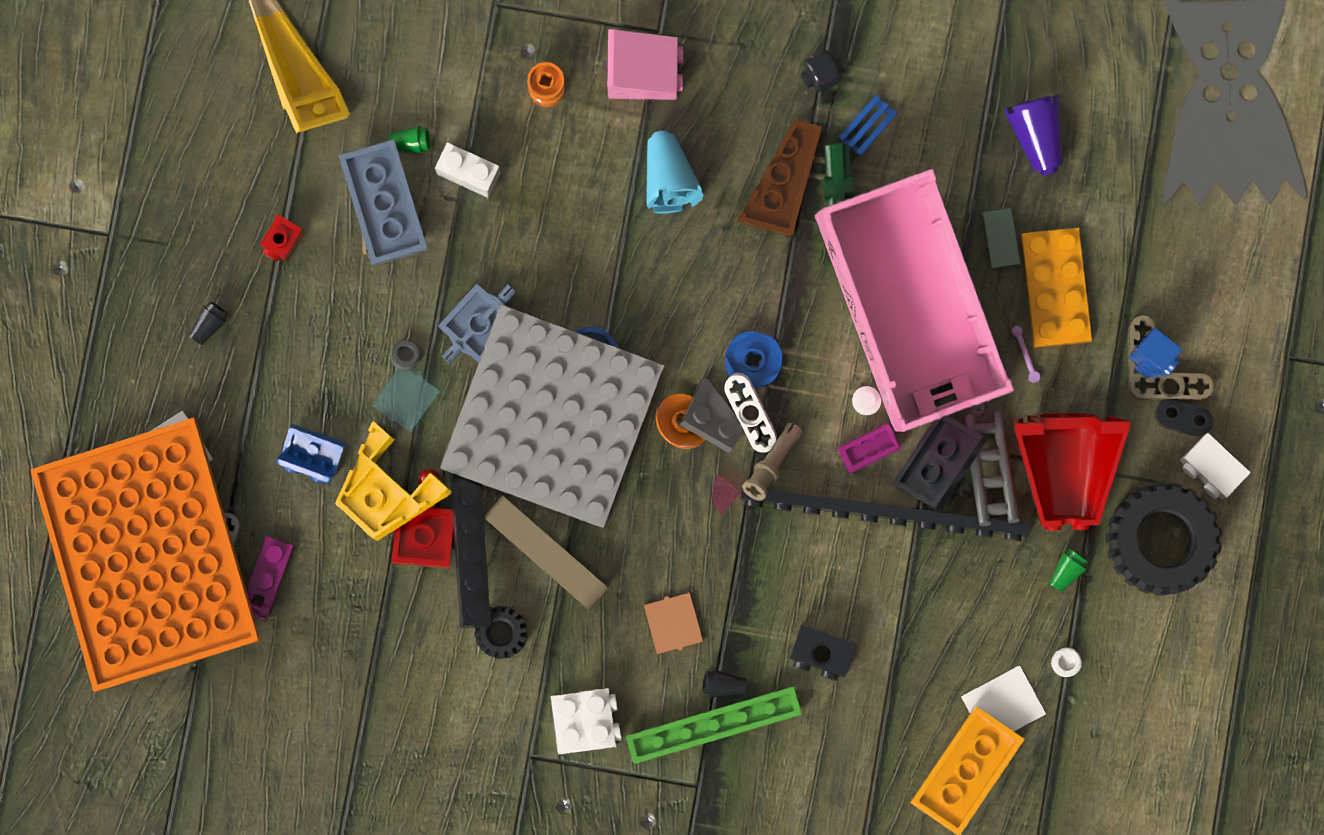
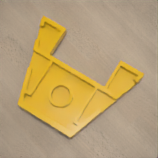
M373 421L368 429L370 434L365 445L362 444L358 451L360 456L353 470L349 471L335 504L372 539L378 541L450 495L452 491L431 473L412 495L402 488L376 464V461L395 439Z

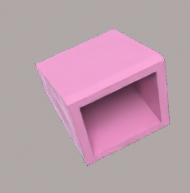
M608 30V99L677 100V91H682L683 74H677V63H683V46H677L678 37Z

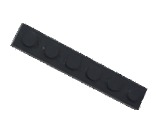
M450 472L460 629L489 628L491 626L482 486L481 483Z

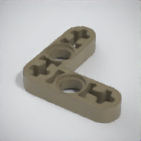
M1138 316L1129 324L1128 357L1138 346H1134V341H1140V332L1135 331V327L1140 322H1144V327H1149V331L1144 334V337L1156 328L1154 321L1150 317ZM1128 358V389L1130 394L1136 399L1199 401L1204 400L1213 392V381L1206 374L1168 373L1166 377L1162 374L1157 377L1159 379L1157 383L1159 395L1154 394L1156 388H1148L1142 394L1139 388H1135V384L1140 382V379H1144L1145 384L1156 383L1155 379L1152 377L1146 378L1140 374L1135 368L1137 365ZM1166 379H1174L1178 383L1179 388L1176 394L1171 395L1164 391L1163 383ZM1183 379H1187L1186 385H1194L1199 379L1202 385L1207 386V389L1203 390L1201 395L1198 394L1197 389H1187V395H1183L1185 388Z

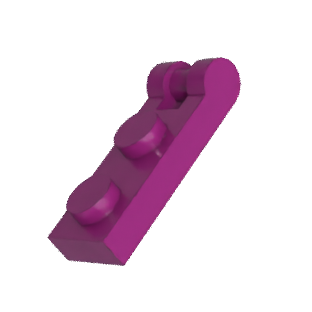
M268 536L265 537L247 587L253 615L258 616L257 619L267 622L295 547ZM256 594L265 597L262 605L253 602Z

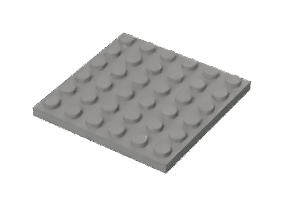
M500 304L440 469L604 528L664 365Z

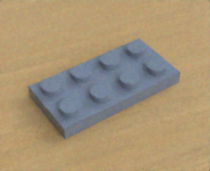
M390 140L339 155L372 266L426 251L427 245L395 141Z

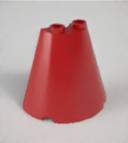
M1045 413L1028 415L1026 422H1023V418L1014 420V430L1041 526L1045 530L1058 531L1065 524H1072V528L1075 530H1088L1090 525L1100 524L1130 429V421L1113 416H1107V421H1105L1101 417L1096 416V414Z

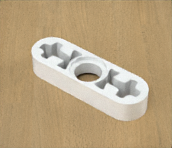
M742 373L732 374L725 383V393L752 447L758 452H768L777 441L776 431L749 377ZM734 380H737L738 383L744 382L746 385L743 388L745 398L751 395L753 399H747L738 405L736 401H740L741 396L738 391L731 390ZM747 405L757 407L759 417L755 420L746 419L743 416V408ZM763 420L765 424H762L760 428L764 435L770 434L771 436L768 440V445H765L763 442L758 443L756 441L759 437L757 428L751 431L749 427L756 426Z

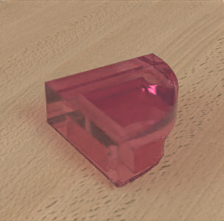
M718 475L712 487V501L717 512L722 515L741 493L721 475Z

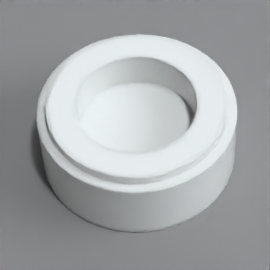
M1072 648L1059 649L1054 653L1051 660L1053 670L1062 677L1075 675L1080 670L1082 664L1079 653Z

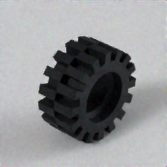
M496 606L490 608L491 626L489 628H475L474 636L476 643L490 657L496 659L510 658L519 653L525 645L528 635L526 623L523 617L510 607ZM498 621L507 622L512 628V637L504 644L495 643L490 637V628Z

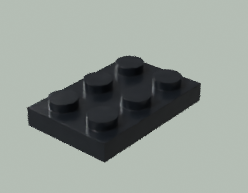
M947 415L938 418L932 422L892 484L940 512L987 439Z

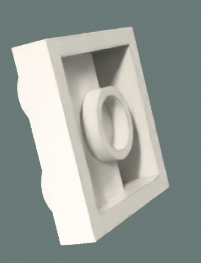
M608 688L551 696L558 754L616 747V741L621 740L619 723H613L612 712L617 711L615 694H609Z

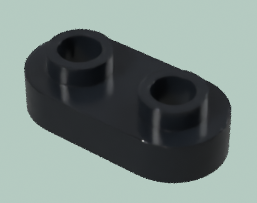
M1167 399L1161 402L1155 410L1157 423L1163 428L1199 437L1208 433L1213 426V417L1207 409L1189 403ZM1168 408L1176 412L1175 418H1169L1166 415ZM1196 416L1203 418L1204 423L1202 426H1197L1194 423Z

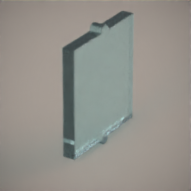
M397 369L372 406L388 416L390 422L395 421L409 432H412L440 391L424 381L422 375L417 376L410 370L403 371Z

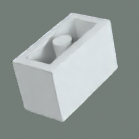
M449 143L446 144L435 167L437 175L488 198L501 174L498 165Z
M1209 433L1203 435L1179 460L1184 464L1182 469L1193 479L1198 477L1205 484L1204 490L1214 499L1218 497L1221 500L1227 498L1251 473Z

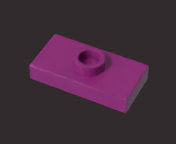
M889 423L837 447V451L849 474L902 449Z

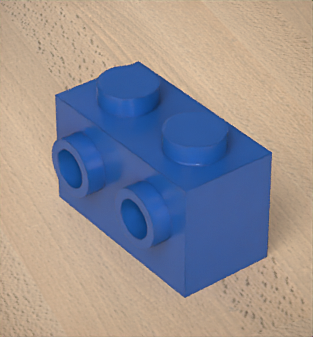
M1154 328L1143 338L1128 358L1137 365L1135 368L1140 374L1146 378L1152 377L1156 379L1161 374L1166 377L1168 373L1173 371L1181 361L1177 356L1182 349Z

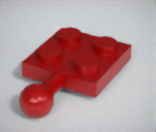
M433 469L422 471L418 477L419 486L430 473L441 481L439 473ZM431 506L397 528L394 532L392 564L450 569L454 534L452 509H440Z

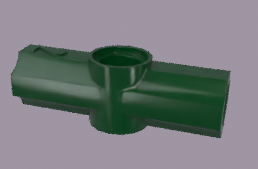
M837 143L825 145L824 147L826 168L824 196L828 207L854 198V180L850 171L849 144Z

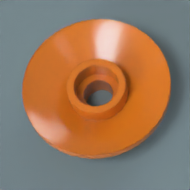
M673 394L664 399L657 409L656 423L658 430L666 441L676 447L683 449L695 448L701 445L705 439L684 427L681 428L676 422H681L693 396Z

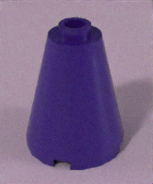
M1060 94L1052 96L1053 101H1051L1050 96L1020 103L1019 106L1013 107L1014 111L1012 106L1004 108L1005 115L1034 172L1040 171L1041 176L1058 172L1057 166L1062 165Z

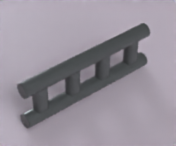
M1003 412L992 413L993 422L975 424L974 415L963 417L964 425L981 435L995 434L997 449L980 450L970 465L980 526L990 525V516L1007 514L1009 523L1020 521ZM999 460L1001 475L984 477L981 462ZM1003 487L1005 503L988 504L986 489Z

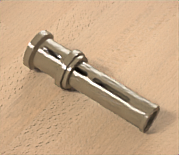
M792 423L786 424L785 429L766 458L756 463L754 466L755 472L742 486L744 492L749 497L755 500H764L766 498L767 489L771 483L779 478L778 470L797 440L802 436L803 432L799 426L795 424L792 430H790L793 426Z

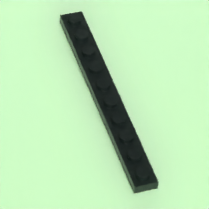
M743 488L741 489L740 500L746 501L745 506L763 508V503L775 505L774 510L791 512L792 507L803 508V513L809 515H820V511L832 512V517L839 519H849V515L861 516L860 521L878 523V518L889 520V525L906 527L907 522L918 523V528L924 530H935L936 526L947 527L948 533L964 534V530L976 531L975 536L993 538V533L1005 535L1004 540L1021 542L1022 537L1030 535L1031 524L1009 523L1008 521L990 519L991 524L988 526H980L978 517L774 490H767V496L764 500H755L749 497Z

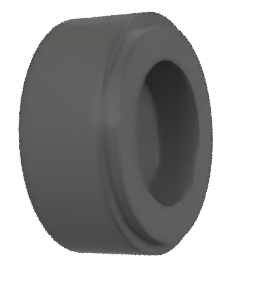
M403 340L393 346L391 361L396 368L408 371L418 365L420 350L415 343Z

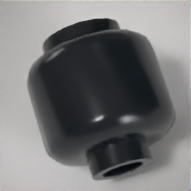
M823 50L804 61L803 67L805 71L801 73V77L807 88L813 86L816 91L823 92L842 81V74L845 73V69L835 52L831 54L828 50Z

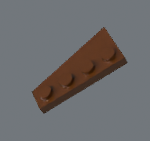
M794 119L759 184L740 214L737 223L789 237L793 236L822 126Z

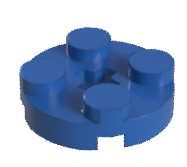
M756 331L744 332L731 341L726 351L725 368L729 377L735 373L745 374L749 377L755 389H761L770 385L781 370V349L772 337L763 333H757ZM749 353H753L754 356H761V360L758 362L759 367L754 368L753 365L748 366L746 364V361L749 360ZM734 380V382L740 385L742 388L746 386L744 382L738 383L737 380Z

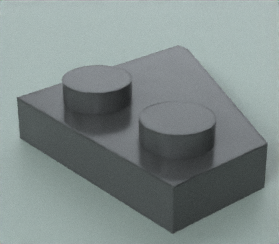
M704 377L699 382L680 425L730 453L734 449L743 427L715 387Z

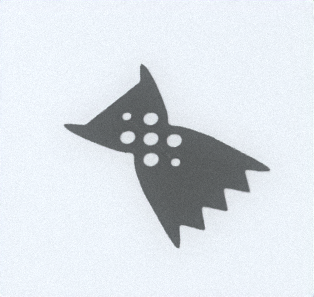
M1164 0L1170 19L1188 57L1200 71L1198 79L1194 82L1185 100L1177 123L1164 185V204L1174 195L1182 183L1187 185L1200 206L1203 205L1216 183L1222 186L1234 205L1238 203L1250 182L1257 186L1268 204L1273 202L1284 180L1303 199H1307L1304 178L1285 118L1271 89L1258 72L1259 67L1268 56L1287 0L1202 2ZM1225 22H1229L1232 25V30L1228 33L1224 32L1221 28ZM1245 41L1251 42L1255 46V54L1249 59L1240 57L1237 51L1239 44ZM1208 42L1216 44L1219 50L1217 57L1212 60L1205 59L1201 55V47ZM1226 63H1232L1238 69L1237 77L1234 80H1230V83L1228 80L1223 79L1220 74L1221 67ZM1252 84L1257 89V97L1253 101H1245L1240 97L1239 92L1243 85ZM1215 85L1220 89L1221 96L1216 102L1205 100L1203 90L1206 86ZM1229 111L1236 113L1237 118L1233 122L1226 119V114Z

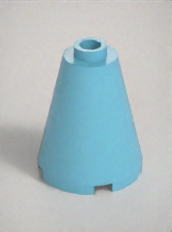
M665 130L653 133L652 137L647 141L646 203L648 209L652 207L655 213L667 214L683 211L682 205L690 202L691 207L697 205L703 199V190L676 136Z

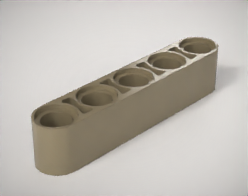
M501 496L484 515V519L588 610L609 589L504 496Z

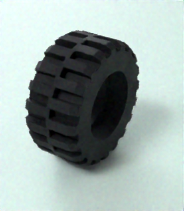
M1156 483L1143 487L1126 497L1115 509L1116 512L1113 517L1110 518L1108 523L1109 533L1106 534V543H1109L1108 557L1109 560H1113L1115 564L1113 568L1116 573L1121 574L1128 585H1134L1139 588L1138 591L1146 594L1153 593L1159 596L1173 595L1186 591L1208 577L1207 574L1210 570L1214 569L1218 562L1216 560L1217 554L1221 553L1222 544H1219V537L1222 536L1221 527H1217L1215 520L1218 517L1215 511H1210L1208 508L1210 503L1205 498L1200 499L1196 496V491L1191 488H1181L1180 484L1175 483L1170 485ZM1166 512L1177 516L1185 524L1189 532V551L1183 560L1173 566L1161 567L1150 563L1142 555L1138 547V529L1141 523L1154 513Z

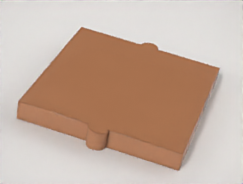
M690 593L672 598L665 596L664 600L644 605L657 654L675 649L682 651L683 647L703 642Z

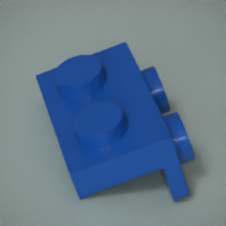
M292 424L289 427L282 453L277 458L276 463L283 466L286 471L306 474L312 480L319 483H330L337 475L346 443Z

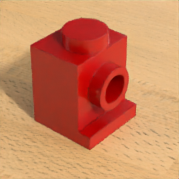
M277 214L260 245L265 249L263 254L276 262L282 259L287 262L305 233L302 228ZM277 235H284L285 239L281 244L275 243L274 240Z

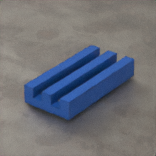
M875 95L839 136V140L844 144H849V148L861 157L897 116V112L889 108L888 104L883 103ZM874 106H878L879 109L850 141L847 137ZM885 112L888 116L863 145L858 148L856 146L857 142Z

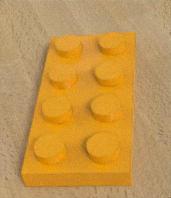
M1079 228L1022 233L1021 243L1033 347L1091 342L1092 335Z
M975 706L910 803L956 835H960L1024 741V738Z

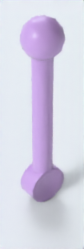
M1014 326L1012 334L1018 340L1030 372L1028 379L1030 382L1036 383L1040 380V374L1034 370L1022 337L1023 329L1020 326Z

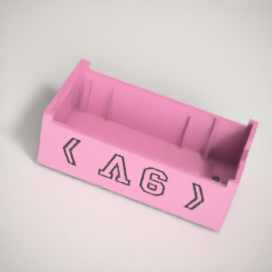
M933 169L827 207L815 215L894 432L909 430L961 409L1014 391L1010 380L1007 379L939 194ZM948 383L952 384L953 389L934 396L931 395L930 390ZM955 393L957 400L938 407L935 406L934 400Z

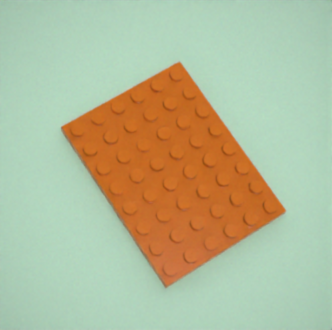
M190 418L30 469L94 692L261 641L197 418Z

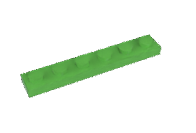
M793 686L626 736L633 763L637 764L802 715Z

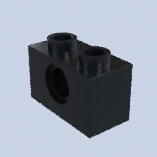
M800 625L789 659L794 661L793 666L810 672L811 667L822 670L821 676L837 681L839 676L846 677L856 643ZM824 646L829 650L830 656L826 662L821 663L815 660L813 652L816 647Z

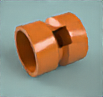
M543 62L535 65L530 70L527 84L533 101L543 107H551L558 104L564 97L566 89L563 72L553 63Z

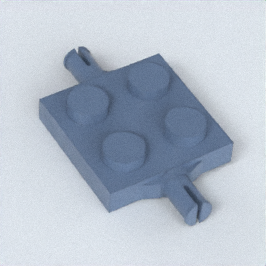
M476 284L438 325L450 337L453 344L441 357L451 364L462 352L470 355L479 363L500 304L505 306L509 299L516 294L515 290L511 289L507 284L499 295L495 297Z

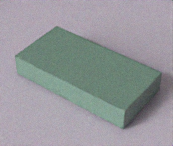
M1011 208L983 212L982 219L991 270L1019 266L1020 258Z

